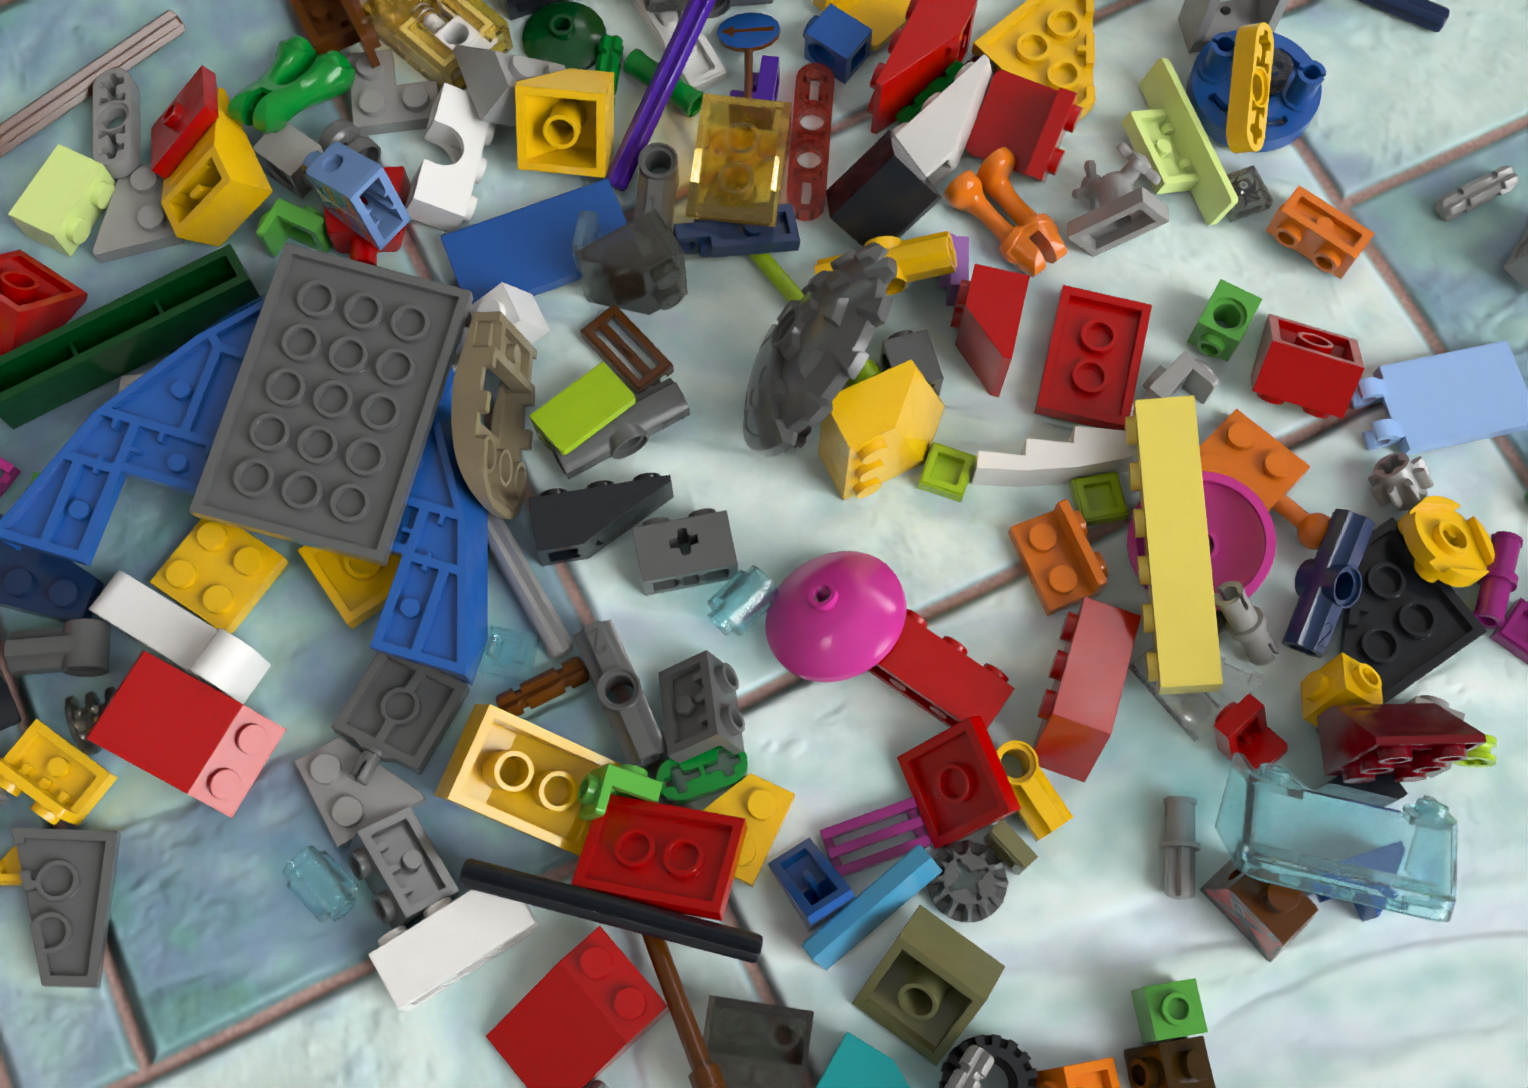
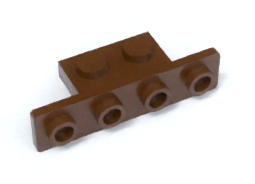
M290 0L314 50H316L317 56L322 53L325 54L330 50L339 52L342 49L359 43L372 69L380 66L375 49L382 46L372 23L367 22L363 24L361 22L366 20L367 17L359 0Z

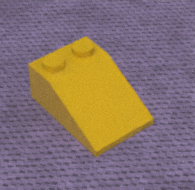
M475 704L434 796L580 856L592 821L578 818L581 803L577 801V794L583 778L590 774V771L606 764L619 767L620 763L491 704Z

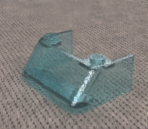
M1234 752L1215 829L1235 867L1240 872L1263 882L1436 922L1451 921L1457 900L1458 821L1449 813V807L1439 803L1434 797L1424 795L1423 798L1416 800L1415 805L1405 804L1402 811L1303 789L1298 782L1291 779L1292 772L1290 770L1270 763H1261L1259 769L1253 768L1244 754Z

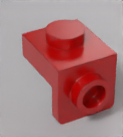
M1250 693L1238 704L1231 702L1226 705L1216 717L1213 728L1218 750L1252 780H1257L1288 751L1287 743L1267 726L1265 706Z

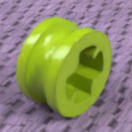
M1485 734L1486 743L1468 751L1467 759L1452 762V764L1476 768L1496 765V756L1491 754V749L1497 747V738Z

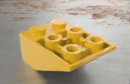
M221 87L217 89L219 117L170 177L164 179L161 204L177 238L220 247L273 192L241 123L232 119L227 111L230 100L225 89Z

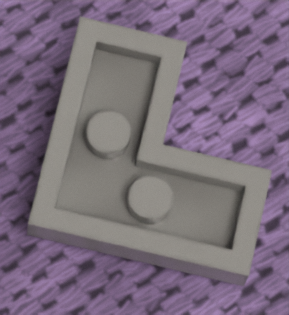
M391 49L375 51L380 66L373 69L364 52L348 54V61L355 68V79L351 87L353 124L360 130L361 136L426 129L433 102L440 91L437 80L396 85L395 62Z

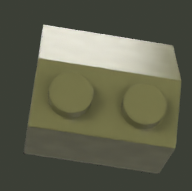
M919 905L852 1004L937 1066L987 1001L1005 966L922 905Z

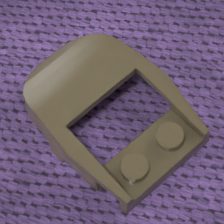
M501 311L474 312L453 378L451 425L454 451L460 472L469 489L481 505L497 518L514 519L522 507L528 478L526 466L521 462L522 450L532 451L533 432L524 428L525 409L528 406H535V386L531 383L533 359H537V350ZM486 369H490L500 379L492 415L491 431L480 423V414H486L490 411L491 393L483 391Z

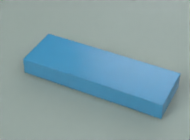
M921 844L916 845L808 937L801 946L813 961L827 971L939 875L942 870Z

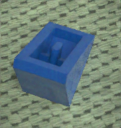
M810 837L768 863L771 872L809 932L833 917L855 897L852 889Z

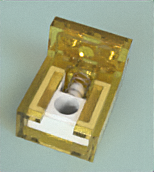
M368 0L362 5L367 17L366 20L372 23L378 38L428 81L437 80L440 90L444 83L463 90L467 89L453 52L457 44L508 53L513 48L508 22L482 0Z

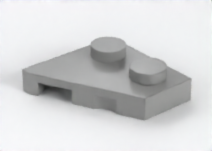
M338 737L296 760L295 763L337 847L343 850L350 846L358 830L409 806L414 810L428 801L420 791L380 764H378L369 779L367 786L360 784L359 781L352 780L348 774L353 769L362 752Z

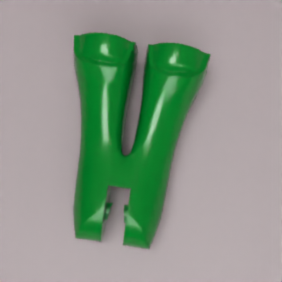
M298 35L292 36L287 40L279 41L274 59L269 68L256 81L233 97L227 111L230 117L246 126L254 125L255 129L265 134L277 133L286 127L287 123L301 111L348 93L354 83L355 68L350 65L346 57L340 52L330 50L325 54L322 53L317 56L316 50L313 49L307 39Z

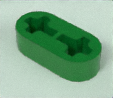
M720 745L681 763H677L670 758L658 769L656 779L663 783L660 793L669 803L682 805L728 790L746 777L748 770L747 755L745 751L734 755ZM721 753H727L729 759L738 758L740 763L733 766L734 774L725 777L722 770L708 774L704 770L717 765L718 755ZM675 769H680L683 775H690L698 771L701 775L687 781V791L683 793H678L675 786L666 787L665 785L666 782L672 780L671 771Z

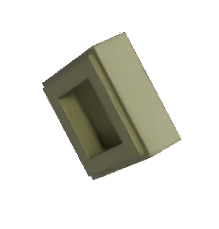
M1003 819L984 837V842L1015 875L1021 874L1038 858L1035 852Z

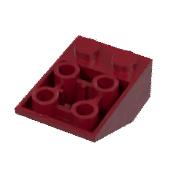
M1436 703L1332 705L1317 716L1324 776H1343V782L1350 784L1371 782L1376 780L1375 775L1393 774L1395 782L1427 779L1426 773L1447 769V762L1465 760L1468 758V751L1486 743L1484 733Z

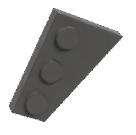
M11 827L14 845L17 846L22 887L27 896L32 922L30 928L42 986L100 988L121 834L118 831Z

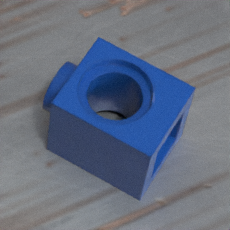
M830 3L820 16L814 15L809 20L803 31V38L805 39L804 58L846 84L870 56L872 29Z

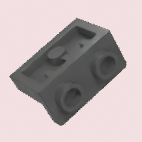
M705 650L658 672L668 757L677 763H681L720 745L734 755L744 751L742 732L745 730V722L738 708L736 690L739 688V681L734 669L728 663H723L709 651Z
M411 806L358 830L348 848L347 858L353 874L357 879L365 880L373 894L372 905L376 915L384 924L389 923L392 930L402 925L407 927L411 920L423 915V912L434 903L450 897L452 900L459 893L457 885Z

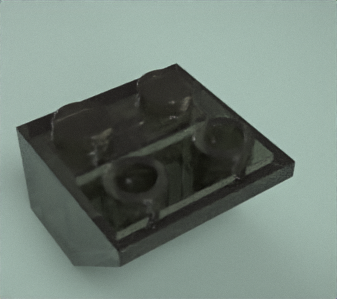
M709 995L703 1040L712 1063H717L720 1067L726 1088H804L814 1011Z

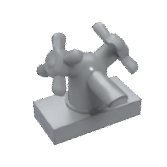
M1120 143L1116 147L1129 161L1120 171L1110 172L1101 177L1096 174L1095 161L1087 160L1084 163L1086 176L1081 182V187L1072 191V197L1075 199H1082L1083 197L1090 199L1091 211L1067 222V238L1093 257L1169 222V209L1167 205L1143 186L1133 190V183L1141 174H1144L1156 186L1161 181V177L1151 169V164L1146 156L1137 151L1133 152L1125 143Z

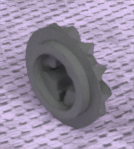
M965 840L948 844L935 855L933 860L942 872L927 884V889L932 902L941 913L953 920L969 923L986 919L1001 906L1009 882L1006 877L1003 861L991 851L989 846ZM957 861H959L961 867H965L968 873L975 871L979 873L982 870L986 872L975 884L979 901L967 888L949 891L948 888L952 887L955 884L954 882L960 877Z

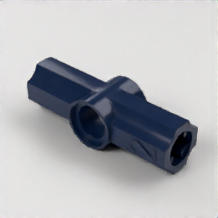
M1336 508L1332 512L1327 531L1321 540L1315 558L1305 560L1296 572L1295 590L1299 599L1282 640L1283 645L1308 656L1324 657L1342 608L1352 607L1361 595L1362 576L1358 567L1376 524L1371 519L1345 509Z

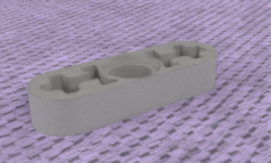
M111 68L98 75L93 83L92 154L95 161L102 163L111 177L115 179L124 178L132 174L138 168L141 161L140 90L130 74L122 68ZM116 95L118 100H114L112 96ZM119 117H126L125 121L119 126L107 128L113 120ZM115 145H119L121 150L118 151Z

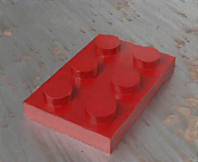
M1063 285L1058 300L1034 413L1096 428L1125 431V417L1131 415L1152 305Z
M610 794L604 816L591 821L571 885L682 914L722 921L748 828L746 819Z

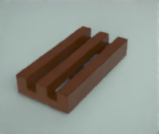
M613 304L580 330L581 337L635 395L646 391L650 386L653 387L659 384L661 377L664 375L668 377L674 372L673 364L616 304ZM613 319L653 361L656 367L651 370L607 323ZM598 330L643 376L640 380L596 334Z

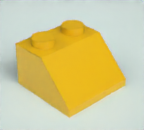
M569 68L517 81L515 84L518 169L605 178L614 156V72Z

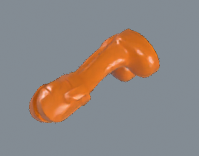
M1002 147L985 159L976 175L972 170H967L957 176L945 189L943 197L949 206L970 213L984 224L1001 243L998 248L1000 255L1009 263L1014 264L1020 271L1033 278L1045 270V261L1051 264L1064 257L1068 251L1059 235V228L1053 219L1045 213L1037 214L1014 190L1009 180L1015 165L1014 154L1007 147ZM984 193L992 197L1005 210L1016 224L1015 227L996 211L986 199Z

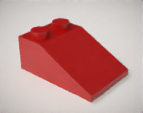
M142 650L85 739L232 818L286 729L244 704Z
M598 926L562 958L486 1037L527 1088H586L669 1012V1008L603 928Z

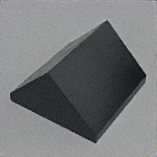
M890 130L826 190L830 219L862 247L867 241L876 237L894 236L900 238L942 199L938 191Z

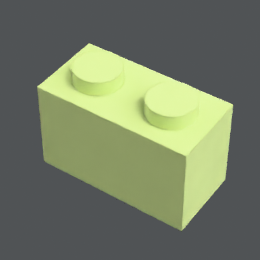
M58 144L8 215L27 237L71 257L78 246L86 241L91 227L103 210L108 208L116 182L102 163Z

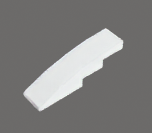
M1075 426L1068 442L1026 438L1020 455L978 450L972 469L971 485L1009 487L1070 484L1071 480L1075 478L1116 471L1120 474L1129 471L1130 462H1137L1135 445L1126 444L1125 431Z

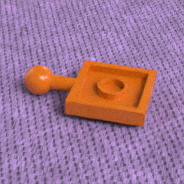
M1236 408L1199 446L1202 471L1223 474L1246 485L1261 499L1268 512L1274 509L1297 528V537L1303 546L1311 550H1318L1321 540L1326 534L1330 517L1323 513L1309 514L1286 495L1302 479L1311 466Z

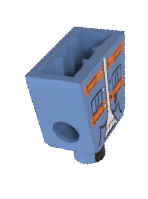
M340 142L332 143L323 153L313 151L304 159L302 171L325 208L380 251L411 220L383 166ZM360 197L365 198L368 201V205L364 204Z

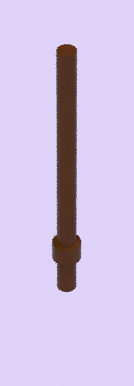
M642 934L692 1071L688 1076L691 1087L726 1088L719 1065L712 1063L666 940Z

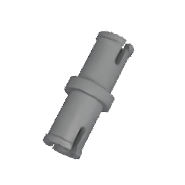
M1237 581L1222 583L1216 588L1219 593H1214L1216 606L1219 607L1226 618V630L1232 639L1241 643L1251 663L1261 666L1269 664L1275 659L1272 653H1279V647L1266 629V617L1260 608L1252 605L1241 583Z

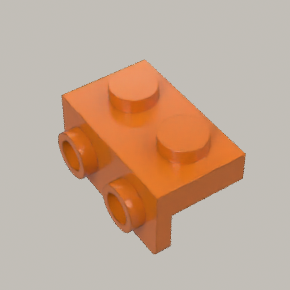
M1300 185L1286 203L1279 207L1266 229V232L1274 236L1281 245L1296 250L1313 261L1318 269L1331 273L1339 279L1343 278L1375 234Z

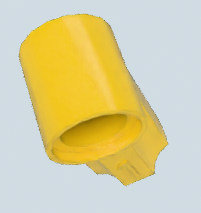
M1011 740L1003 743L996 750L1000 761L1002 756L1012 755L1022 764L1023 773L1020 778L1007 777L1021 807V810L1017 811L1016 814L1035 842L1073 818V815L1039 767L1037 754L1029 744Z

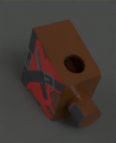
M1264 854L1234 855L1199 889L1269 962H1272L1303 931L1319 911L1312 900Z

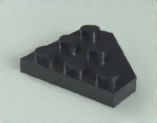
M1393 517L1372 531L1358 567L1362 576L1361 595L1352 607L1344 608L1340 653L1343 652L1361 664L1364 663L1371 666L1379 674L1382 682L1383 704L1487 632L1485 627L1450 585L1440 580L1433 583L1427 582L1417 574L1414 568L1415 559L1410 553Z

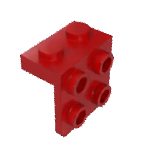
M1005 70L995 72L967 141V152L972 156L985 160L997 149L1007 147L1014 154V172L1045 183L1048 174L1056 175L1062 162L1065 150L1059 147L1065 132L1073 133L1080 118L1083 107L1077 106L1079 100L1077 93L1062 87L1056 90Z

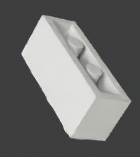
M470 889L469 892L453 902L450 897L434 903L423 912L426 919L410 929L402 925L389 931L378 940L380 947L368 955L397 1008L409 1012L542 927L528 904Z

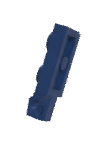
M791 203L705 210V215L694 218L692 223L674 224L672 235L675 254L696 255L699 253L700 257L706 258L710 256L711 258L799 251L801 242Z

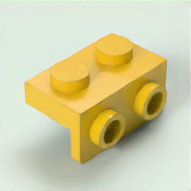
M38 719L30 725L3 759L0 758V787L16 797H19L22 792L26 793L35 800L30 809L53 825H56L62 819L79 826L118 778Z

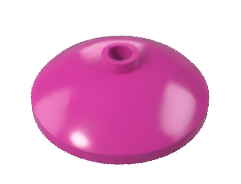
M1202 471L1214 593H1219L1216 588L1222 583L1237 581L1242 584L1249 598L1262 585L1274 561L1276 534L1272 518L1261 499L1246 485L1223 474ZM1140 501L1135 509H1141ZM1132 514L1127 534V551L1132 569L1138 578L1137 556H1145L1144 537L1135 538ZM1143 585L1144 588L1148 591V585ZM1215 604L1216 612L1221 611Z
M837 551L815 557L790 573L777 588L770 601L765 621L766 637L770 649L784 668L805 680L837 682L858 676L880 662L890 652L900 637L907 612L903 587L893 570L886 563L872 555L858 551ZM828 596H829V598H828L827 600H825V601H823V602H820V601L823 600L825 597H828Z

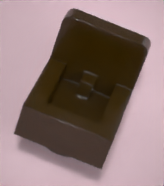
M1203 1036L1124 1050L1131 1088H1216Z

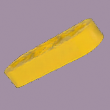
M1265 22L1241 26L1236 33L1226 125L1227 143L1230 150L1235 154L1257 152L1262 148L1265 140L1274 53L1273 33L1270 26Z

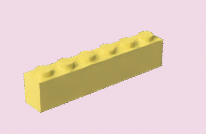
M1195 396L1135 400L1133 416L1125 417V436L1127 445H1135L1137 462L1129 463V482L1131 491L1140 492L1141 509H1133V527L1135 538L1144 537L1145 556H1137V572L1139 585H1148L1149 604H1141L1143 633H1152L1154 652L1145 653L1147 681L1157 682L1158 695L1218 692L1223 685Z

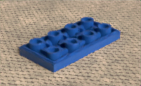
M608 178L440 236L459 287L472 292V304L501 282L536 296L640 259L638 247ZM596 233H598L599 241L594 253L592 252V249H594L592 243L595 240Z

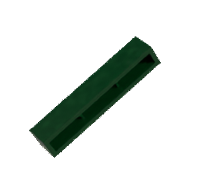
M231 244L0 356V418L14 430L184 345L228 313L260 297L251 277Z

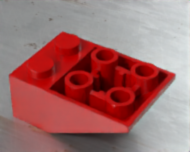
M978 0L910 1L905 19L908 21L904 29L897 28L888 47L890 56L886 64L882 62L877 64L871 78L870 88L875 89L867 112L872 114L871 133L878 134L896 122V113L906 104L911 106L914 103L912 98L936 76L943 77L945 75L943 70L954 60L963 62L969 48Z

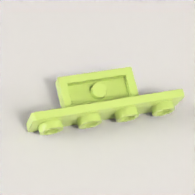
M1159 58L1139 85L1151 110L1130 111L1121 123L1134 150L1146 156L1151 164V169L1161 177V181L1157 186L1149 180L1155 194L1191 191L1206 224L1215 225L1238 203V196L1169 58Z

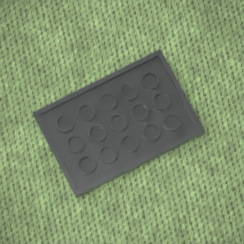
M285 243L189 512L195 517L387 566L473 301L472 292Z

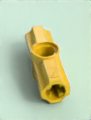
M949 231L903 241L894 236H881L870 239L863 246L865 247L871 242H876L889 250L885 257L888 256L896 260L897 276L887 285L886 296L904 291L908 286V282L956 272V252ZM843 254L817 260V265H814L815 275L823 270L832 271L830 263Z

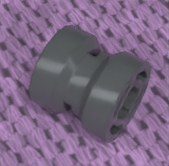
M341 118L335 120L323 131L318 144L321 145L323 152L332 143L340 142L376 163L380 161L381 148L369 137H361L360 130L348 119Z

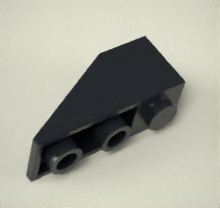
M653 472L643 473L634 477L633 481L616 484L608 480L596 481L589 484L586 489L574 491L554 488L543 491L539 497L529 498L536 552L542 567L591 558L674 498L670 474L661 476Z

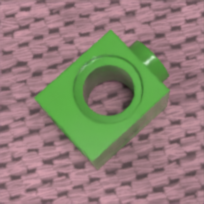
M1220 279L1187 342L1196 346L1206 356L1221 358L1228 362L1241 342L1262 298ZM1215 320L1225 322L1230 328L1227 329L1219 326Z
M1196 978L1145 986L1131 991L1142 1043L1208 1032Z

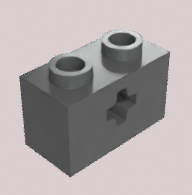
M704 508L691 512L687 518L671 521L666 517H656L644 521L640 527L632 528L645 596L738 578V563L727 510L716 512L715 509ZM688 543L691 553L682 555L679 545Z

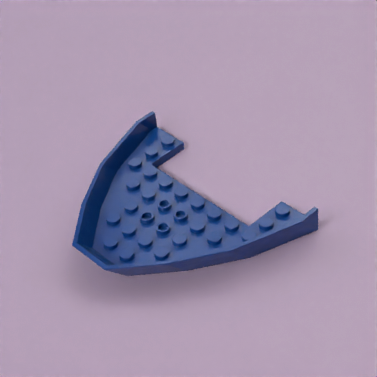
M267 293L216 321L92 412L0 520V542L13 550L21 551V548L25 547L90 567L126 477L194 496ZM451 367L390 553L401 557L370 648L382 654L457 675L463 683L473 685L488 640V511L469 489L456 460L451 425L452 390L455 373Z

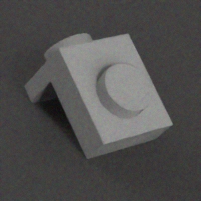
M1184 351L1167 369L1160 365L1151 373L1142 385L1147 390L1143 399L1174 397L1183 388L1190 395H1194L1197 401L1204 404L1211 397L1220 381L1205 362L1194 359Z

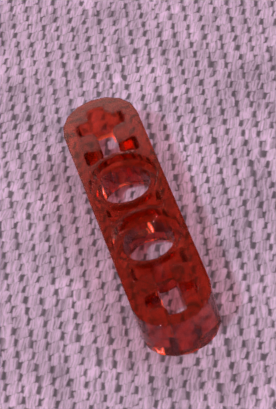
M809 63L803 66L797 73L795 83L786 204L791 203L793 205L795 218L801 221H812L818 218L823 213L826 203L835 80L831 69L820 63ZM811 81L820 82L818 101L810 100ZM815 115L820 117L824 124L821 128L809 130L804 128L800 121L805 116ZM811 152L818 155L821 162L813 168H806L798 163L797 158L803 153ZM803 182L811 183L810 204L801 203Z

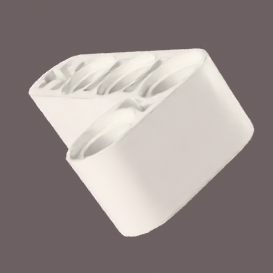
M120 570L115 573L89 608L92 613L212 688L242 704H245L272 666L257 651L234 635L221 628L217 630Z

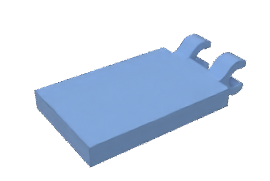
M1507 340L1379 366L1373 373V377L1359 380L1357 389L1350 401L1352 409H1360L1373 404L1383 403L1389 419L1372 422L1370 424L1372 430L1362 433L1368 450H1376L1399 444L1402 453L1412 455L1528 430V390Z

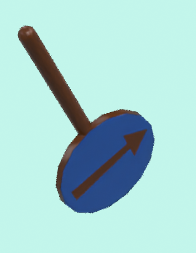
M748 12L737 14L721 23L717 31L719 43L725 48L736 52H744V100L746 102L752 100L753 51L771 46L778 40L781 32L778 21L772 16L763 13Z

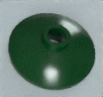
M560 1L548 4L532 14L524 26L522 43L528 58L565 65L566 69L587 70L596 64L597 56L600 54V51H598L600 38L607 33L601 17L593 9L577 2Z

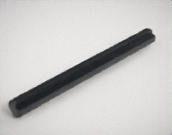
M471 858L466 859L460 872L459 883L464 888L749 963H756L760 957L763 937L758 933Z

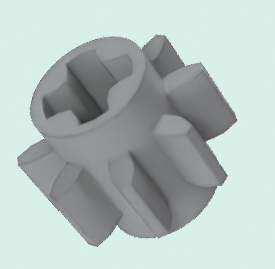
M1400 452L1389 454L1380 459L1374 467L1375 475L1368 477L1373 487L1371 492L1379 506L1383 507L1391 502L1393 507L1400 511L1411 510L1416 504L1427 497L1428 492L1426 489L1434 485L1429 476L1430 471L1421 456L1410 461L1405 453Z

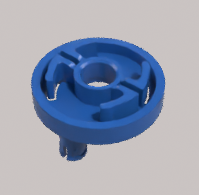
M1238 30L1218 33L1205 45L1196 57L1186 84V94L1206 134L1229 147L1226 138L1228 114L1221 110L1213 100H1209V98L1213 97L1228 112L1235 38ZM1272 32L1274 53L1266 123L1282 120L1285 124L1283 125L1281 122L1266 124L1264 144L1257 153L1283 148L1294 142L1304 133L1319 107L1322 94L1321 84L1325 79L1323 77L1326 76L1325 67L1320 62L1312 60L1299 45L1275 32Z

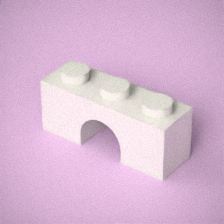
M448 83L443 84L433 102L423 139L442 147L450 156L452 165H440L424 159L413 176L405 208L411 219L451 233L457 230L463 220L470 222L473 216L477 197L471 195L474 183L479 184L484 175L487 159L481 157L484 145H490L497 124L480 121L470 93Z

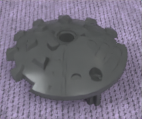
M871 242L859 251L852 249L832 261L830 265L833 270H823L812 277L801 290L804 295L801 300H790L777 317L778 325L772 324L755 358L745 399L743 434L747 445L752 450L763 456L772 457L787 452L792 447L795 449L797 447L802 448L806 443V437L811 433V427L816 429L833 410L832 401L849 378L855 380L870 355L865 351L876 327L886 322L893 299L886 297L887 285L897 276L896 260L888 256L885 257L889 250L880 244Z

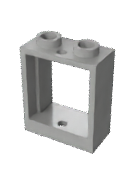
M1185 0L1178 21L1188 53L1200 52L1218 33L1238 30L1244 25L1265 22L1274 32L1289 0H1230L1220 2V0Z

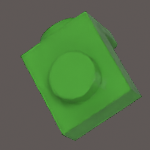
M278 198L271 210L266 211L258 223L256 236L265 252L273 257L278 255L288 238L324 253H328L333 246L327 232L325 215L311 206L306 205L301 208Z
M611 764L601 766L590 771V774H587L580 784L577 794V801L581 803L578 818L590 821L604 816L610 794L658 802L663 783L648 778V771L639 766L631 764H620L619 767Z

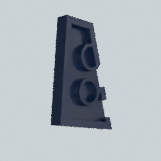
M0 542V607L64 623L74 619H91L93 613L89 608L102 592L104 583L72 561L22 547L21 551L13 550Z

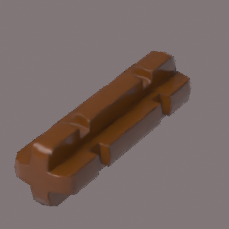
M574 656L560 663L562 668L555 670L552 667L520 683V689L514 691L513 688H510L498 694L495 698L498 708L518 717L525 713L524 708L530 706L532 710L566 693V687L571 685L574 689L589 680V673L582 659L579 656Z

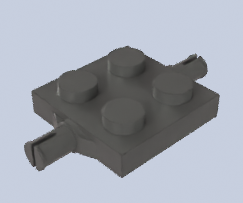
M377 652L331 726L335 733L357 743L363 750L348 776L352 780L359 781L360 784L367 786L380 761L397 763L421 775L470 692L468 684L447 675L443 671Z

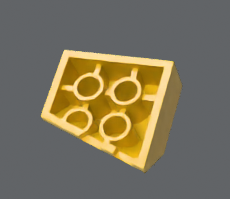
M912 359L841 390L833 399V410L821 423L818 454L841 498L845 500L854 495L857 498L867 497L879 490L882 486L881 483L926 462L945 406L940 397L936 395L932 386L927 383Z

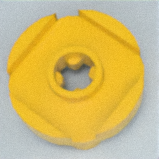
M1442 496L1425 497L1398 520L1397 526L1404 537L1410 553L1415 559L1414 568L1421 578L1431 583L1440 580L1450 586L1468 587L1489 572L1487 566L1494 562L1495 556L1493 544L1485 528L1474 516L1466 520L1455 511L1461 505Z

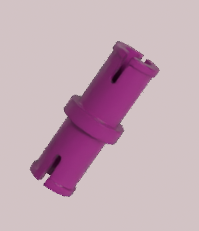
M1498 531L1496 534H1491L1490 539L1495 553L1494 562L1487 566L1489 572L1477 581L1480 589L1473 614L1488 629H1499V626H1504V617L1510 592L1516 590L1519 579L1517 574H1515L1524 540L1519 535L1507 531Z

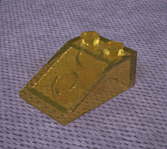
M703 93L685 213L686 218L776 227L792 130V102Z

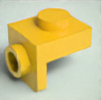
M1341 652L1320 669L1308 674L1300 682L1303 719L1318 727L1317 716L1332 705H1351L1353 703L1357 705L1383 704L1382 682L1379 674L1371 666L1364 663L1361 664Z

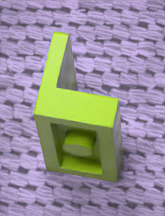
M602 361L530 414L529 418L538 438L549 450L548 442L550 441L561 455H567L636 403V399L630 389Z

